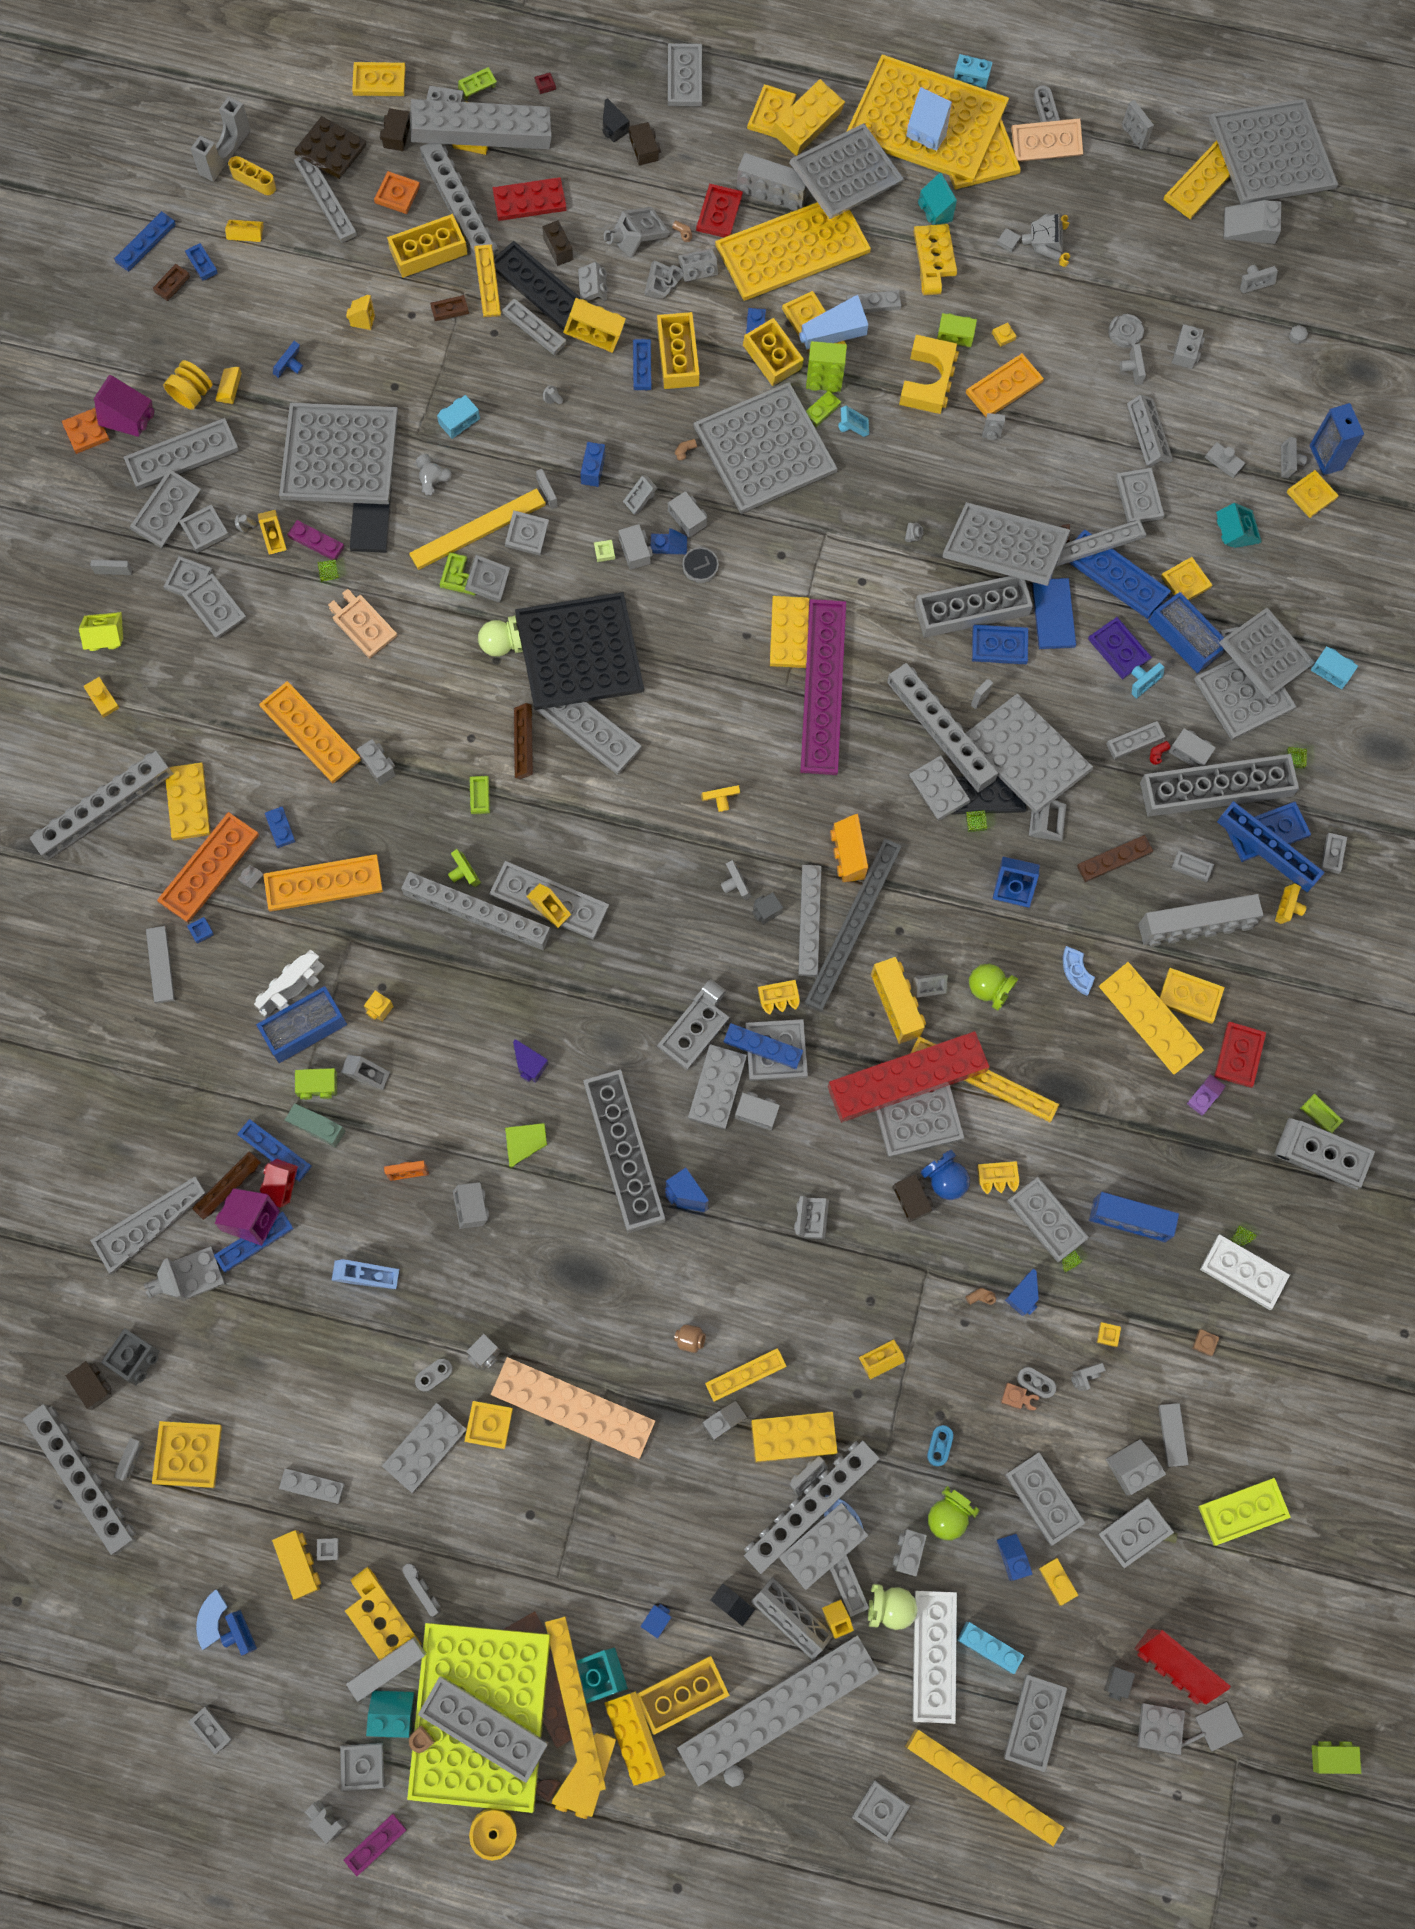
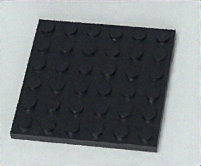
M624 592L515 609L534 710L644 692Z

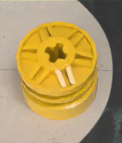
M183 360L174 371L176 375H170L164 382L163 387L180 405L194 410L201 401V396H205L207 390H210L213 384L200 368L191 362Z

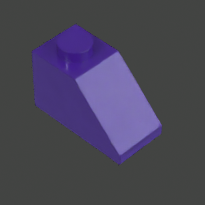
M515 1039L513 1045L519 1073H521L520 1077L527 1082L532 1080L536 1083L548 1066V1060Z

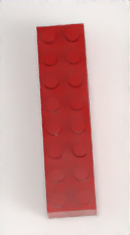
M974 1031L829 1081L827 1087L842 1123L986 1073L989 1069V1064Z

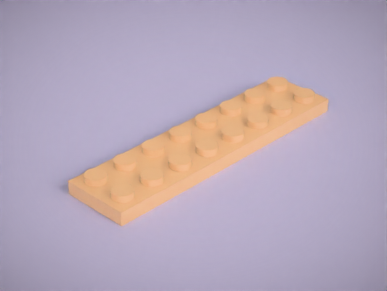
M508 1357L491 1392V1395L637 1459H640L655 1424V1420Z

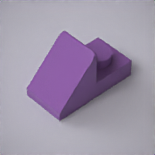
M1210 1074L1187 1104L1200 1115H1204L1226 1086Z

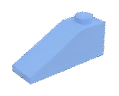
M341 1259L334 1262L332 1281L396 1289L399 1269Z

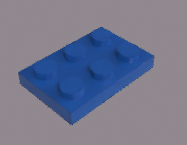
M973 625L972 661L1027 665L1028 628Z

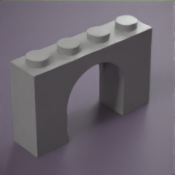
M229 96L219 108L223 121V130L218 143L215 145L214 142L199 136L190 148L199 175L213 182L251 131L243 103Z

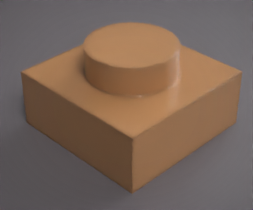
M1200 1329L1192 1349L1213 1356L1219 1337Z

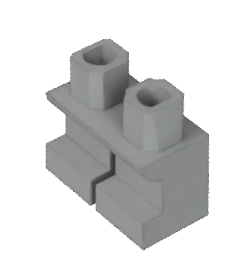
M318 1800L305 1813L312 1820L309 1826L327 1844L333 1841L347 1827L348 1823L344 1818L336 1821L331 1815L333 1807H325Z

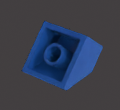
M1002 856L993 899L1030 908L1039 877L1040 865Z

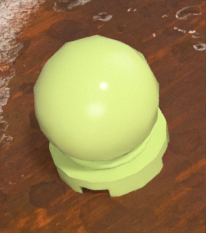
M515 616L508 617L506 623L501 620H491L480 629L478 643L480 648L488 655L500 657L507 654L511 649H515V654L523 652Z
M872 1585L871 1592L875 1593L874 1599L869 1600V1627L877 1628L882 1622L887 1628L899 1630L910 1626L915 1621L918 1612L917 1604L909 1591L896 1587L884 1592L882 1585Z

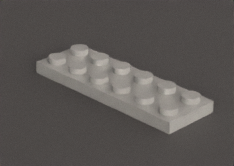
M223 418L123 458L137 490L160 482L169 469L177 474H181L238 452L239 449L226 419Z
M587 702L536 710L617 775L642 749L638 742Z
M504 862L489 893L490 897L549 921L526 897L540 883L550 888L571 914L561 926L590 939H595L609 909V904L512 863Z
M439 1676L418 1714L525 1783L528 1782L549 1742L443 1676Z

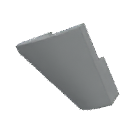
M654 260L651 264L644 295L664 298L683 277L682 268L675 265L669 267Z

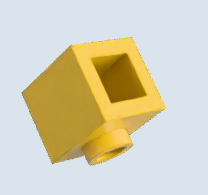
M376 990L364 1005L367 1011L366 1014L374 1020L377 1018L382 1022L394 1007L391 1000Z
M841 1600L822 1608L827 1624L835 1639L854 1631L850 1617Z

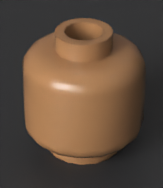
M685 1324L680 1330L676 1331L674 1340L677 1342L680 1350L696 1353L704 1347L706 1335L700 1327Z

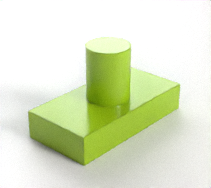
M458 849L451 852L458 867L448 873L450 879L455 883L465 876L470 885L477 887L481 884L463 852Z

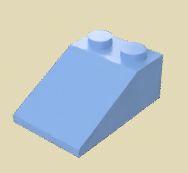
M921 87L909 120L907 137L925 145L927 148L937 151L947 135L952 102Z

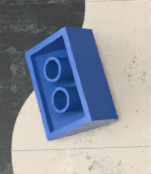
M684 1168L666 1181L665 1196L671 1205L674 1203L678 1208L700 1212L708 1210L709 1200L687 1168Z

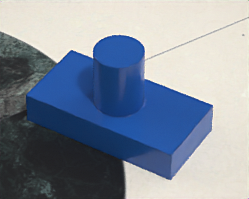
M296 341L292 342L273 367V375L279 378L287 367L297 374L302 370L303 364L294 359L299 353L300 344Z
M241 1610L225 1616L231 1631L221 1636L223 1646L227 1648L236 1643L241 1656L256 1650L257 1647Z

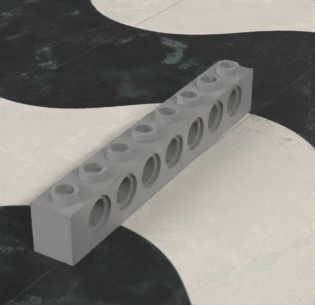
M428 143L421 146V157L450 214H453L475 262L474 246L492 244L493 256L495 258L498 247L495 241H491L490 231L488 227H484L481 214H477L474 200H470L468 197L470 196L466 186L463 187L460 173L455 172V164L452 159L448 158L446 146L437 143Z
M905 663L890 673L887 681L889 686L975 790L980 792L996 781L998 771L995 765L989 763L984 752L974 745V741L969 735L967 736L964 733L961 724L954 721L950 711L940 704L939 698L929 691L926 682L919 679L913 667L910 668ZM905 684H911L913 687H908ZM918 697H921V698H923L924 700H923V701H920V700H918L917 698H918ZM928 711H934L936 714H930ZM939 725H946L947 728H942ZM955 738L959 742H953L951 739ZM963 752L969 753L970 756H965ZM974 766H979L982 770H977Z
M157 751L148 753L143 760L132 764L123 774L116 775L107 785L100 786L91 796L84 797L75 807L68 808L63 815L52 819L47 826L36 830L29 838L40 855L48 861L173 775V772ZM151 769L149 774H145L146 770ZM136 779L133 785H129L132 780ZM120 790L117 796H113L116 791ZM101 801H104V804L101 807H98V804ZM85 812H88V815L85 818H82V815ZM69 823H72V826L69 829H66L67 825ZM53 834H56V837L53 840H50L51 836Z
M412 872L408 873L401 888L404 896L543 951L551 935L550 927Z
M43 1404L24 1417L23 1421L109 1553L117 1555L137 1540L134 1536L136 1531L131 1524L127 1525L124 1521L125 1515L119 1507L116 1508L112 1503L114 1498L108 1490H104L101 1486L103 1481L97 1473L93 1474L90 1467L92 1465L86 1456L82 1457L78 1451L81 1449L75 1439H70L68 1435L70 1431L63 1422L60 1423L57 1419L59 1414L53 1406L49 1407V1405ZM48 1422H51L52 1430L46 1433L44 1427ZM62 1439L63 1446L57 1450L55 1447L56 1441ZM72 1455L74 1457V1463L72 1466L68 1467L66 1464V1460L69 1456ZM83 1472L85 1474V1481L79 1484L77 1477ZM92 1489H94L97 1495L96 1498L91 1501L88 1497V1494ZM103 1506H105L108 1510V1513L104 1518H102L99 1514V1511ZM114 1523L119 1526V1531L115 1535L110 1530Z
M855 1441L848 1448L850 1453L845 1458L841 1455L833 1463L835 1467L830 1472L826 1469L818 1477L821 1481L816 1486L811 1484L804 1491L806 1495L801 1500L796 1498L789 1505L791 1510L786 1515L782 1512L774 1520L776 1524L771 1529L767 1526L759 1534L761 1539L756 1544L752 1541L744 1549L746 1553L743 1556L759 1574H762L880 1459L864 1441L860 1443ZM851 1457L859 1459L860 1465L858 1468L854 1469L849 1465ZM837 1471L844 1473L845 1480L843 1483H838L835 1480L834 1475ZM826 1485L830 1488L831 1492L828 1497L821 1496L819 1492L821 1486ZM807 1500L815 1502L816 1508L814 1511L809 1512L805 1509V1502ZM792 1514L800 1516L801 1523L798 1526H793L790 1523V1516ZM778 1528H782L786 1532V1538L782 1541L777 1540L775 1537V1531ZM762 1543H768L771 1546L770 1554L763 1555L760 1552Z

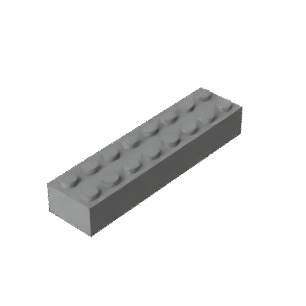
M411 99V142L549 149L550 107Z
M1291 754L1144 774L1140 781L1147 817L1229 806L1233 801L1236 804L1293 797L1299 790Z
M621 1069L583 1080L627 1234L665 1223V1216Z

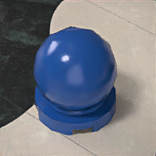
M952 1149L944 1153L943 1157L937 1161L938 1163L934 1160L920 1172L924 1178H931L934 1192L940 1198L946 1200H956L963 1197L970 1187V1176L960 1163L954 1162L953 1159L956 1155Z

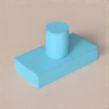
M848 406L842 407L841 422L838 424L840 431L846 432L851 429L863 437L869 435L868 418Z
M1158 663L1148 672L1140 666H1136L1131 674L1138 679L1132 685V695L1136 699L1163 677L1164 666Z

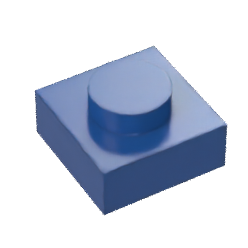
M205 917L187 925L197 944L214 935Z

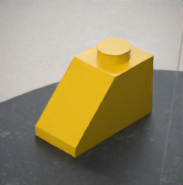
M365 295L352 301L351 308L347 309L346 314L351 327L372 329L375 312L371 295Z
M276 510L258 514L259 524L269 555L286 551Z
M540 883L526 896L534 907L557 928L571 915L553 891Z

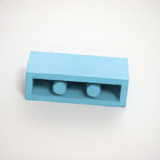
M970 1622L965 1623L957 1638L958 1642L1011 1674H1015L1024 1657L1023 1654Z

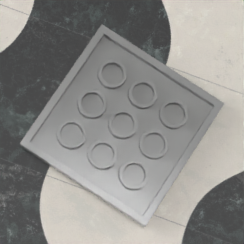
M1268 608L1261 611L1219 642L1267 699L1315 663Z
M1233 659L1194 678L1231 741L1296 708L1284 687L1267 699Z
M950 1085L876 1111L888 1158L964 1140Z

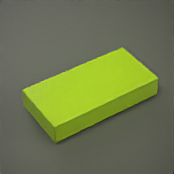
M489 776L470 777L471 814L490 813Z
M1313 1094L1300 1108L1321 1129L1333 1133L1343 1122L1316 1094Z

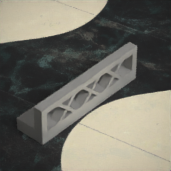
M1140 394L1128 402L1127 406L1146 465L1152 467L1160 461L1170 463L1173 461L1154 400Z
M773 1577L751 1601L812 1660L825 1648L833 1637V1634ZM772 1586L777 1591L778 1596H774L768 1588ZM785 1602H789L792 1605L793 1611L785 1606ZM800 1617H805L808 1620L809 1625H805L803 1622H801ZM816 1631H819L826 1637L824 1641L817 1637Z

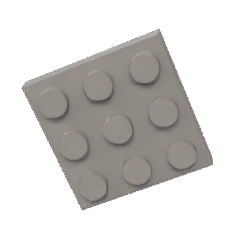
M803 1020L751 1022L745 1024L746 1029L803 1050L797 1069L747 1052L749 1081L808 1077Z

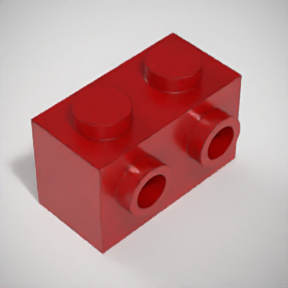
M279 1159L267 1163L264 1168L265 1177L264 1182L260 1186V1193L267 1194L277 1207L281 1208L290 1203L298 1166Z

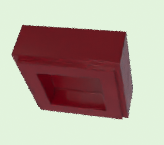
M551 72L534 77L540 94L556 90Z

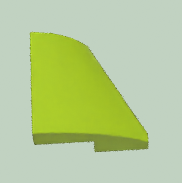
M544 1123L505 1128L509 1167L516 1166L515 1164L525 1158L527 1159L537 1150L547 1146Z

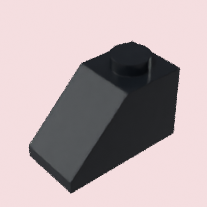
M607 98L604 103L602 131L605 137L616 142L629 132L630 121Z
M723 1583L710 1599L711 1602L742 1627L755 1610Z

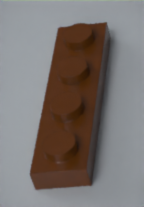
M528 703L514 708V772L517 779L533 775L532 705Z
M1143 835L1081 862L1077 865V868L1086 883L1152 854L1153 849L1146 836Z
M249 1151L192 1209L203 1220L210 1216L215 1208L226 1200L233 1188L239 1187L243 1180L250 1173H253L261 1162Z

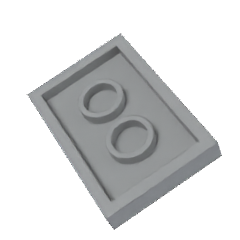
M1152 468L1116 474V481L1127 523L1139 519L1142 523L1164 518Z
M210 574L182 594L216 639L246 619L244 613L213 574Z
M941 755L909 774L910 779L937 821L970 803V799Z
M1147 1497L1099 1532V1536L1122 1567L1126 1568L1173 1534L1174 1531Z

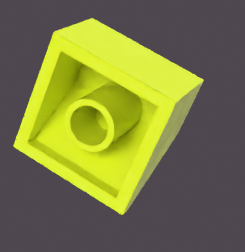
M122 613L84 616L79 627L83 650L96 651L105 647L116 649L121 646L123 641Z

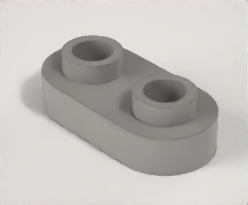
M438 1359L416 1376V1387L423 1392L434 1389L451 1376L453 1372L451 1363L446 1359ZM441 1365H444L446 1368L443 1373L438 1371ZM424 1377H427L429 1379V1382L426 1385L422 1384V1379Z
M1025 1367L1018 1372L1017 1381L1023 1388L1044 1399L1050 1398L1055 1394L1056 1385L1054 1381L1030 1367ZM1025 1374L1030 1376L1029 1382L1024 1380ZM1042 1385H1046L1048 1387L1047 1392L1042 1391Z

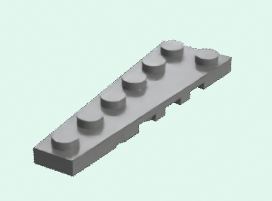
M193 1177L90 1240L109 1274L117 1271L206 1195L197 1177Z

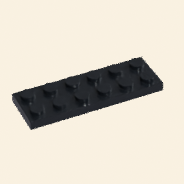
M513 241L494 258L495 271L564 330L575 298H582L518 243Z

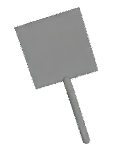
M1225 1702L1196 1716L1195 1718L1202 1733L1182 1742V1747L1205 1737L1210 1750L1214 1751L1242 1737V1732L1228 1703Z

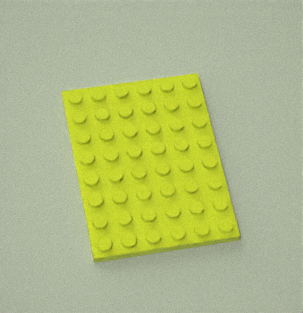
M425 1623L423 1649L426 1655L421 1661L414 1731L423 1725L436 1742L422 1753L412 1750L407 1800L534 1812L539 1762L528 1782L525 1783L418 1714L439 1676H443L541 1738L551 1634Z

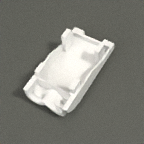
M309 950L292 964L285 966L281 976L278 979H273L265 993L262 992L257 996L254 1005L260 1010L259 1012L267 1018L276 1008L281 1011L288 1007L287 1000L298 996L308 984L314 988L319 982L316 976L325 967L318 961L320 957L312 950Z

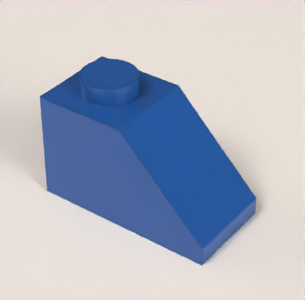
M1033 1268L1005 1299L1021 1316H1024L1026 1313L1031 1315L1038 1307L1035 1304L1039 1300L1036 1270Z
M1017 1534L996 1540L1009 1581L1033 1575L1027 1555Z

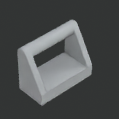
M1054 800L1039 813L1035 814L1032 811L1029 836L1062 841L1066 804ZM1049 808L1058 809L1056 833L1047 830Z

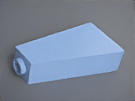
M857 295L802 325L799 337L801 343H804L806 350L810 349L811 341L836 343L867 335L868 322L859 296Z

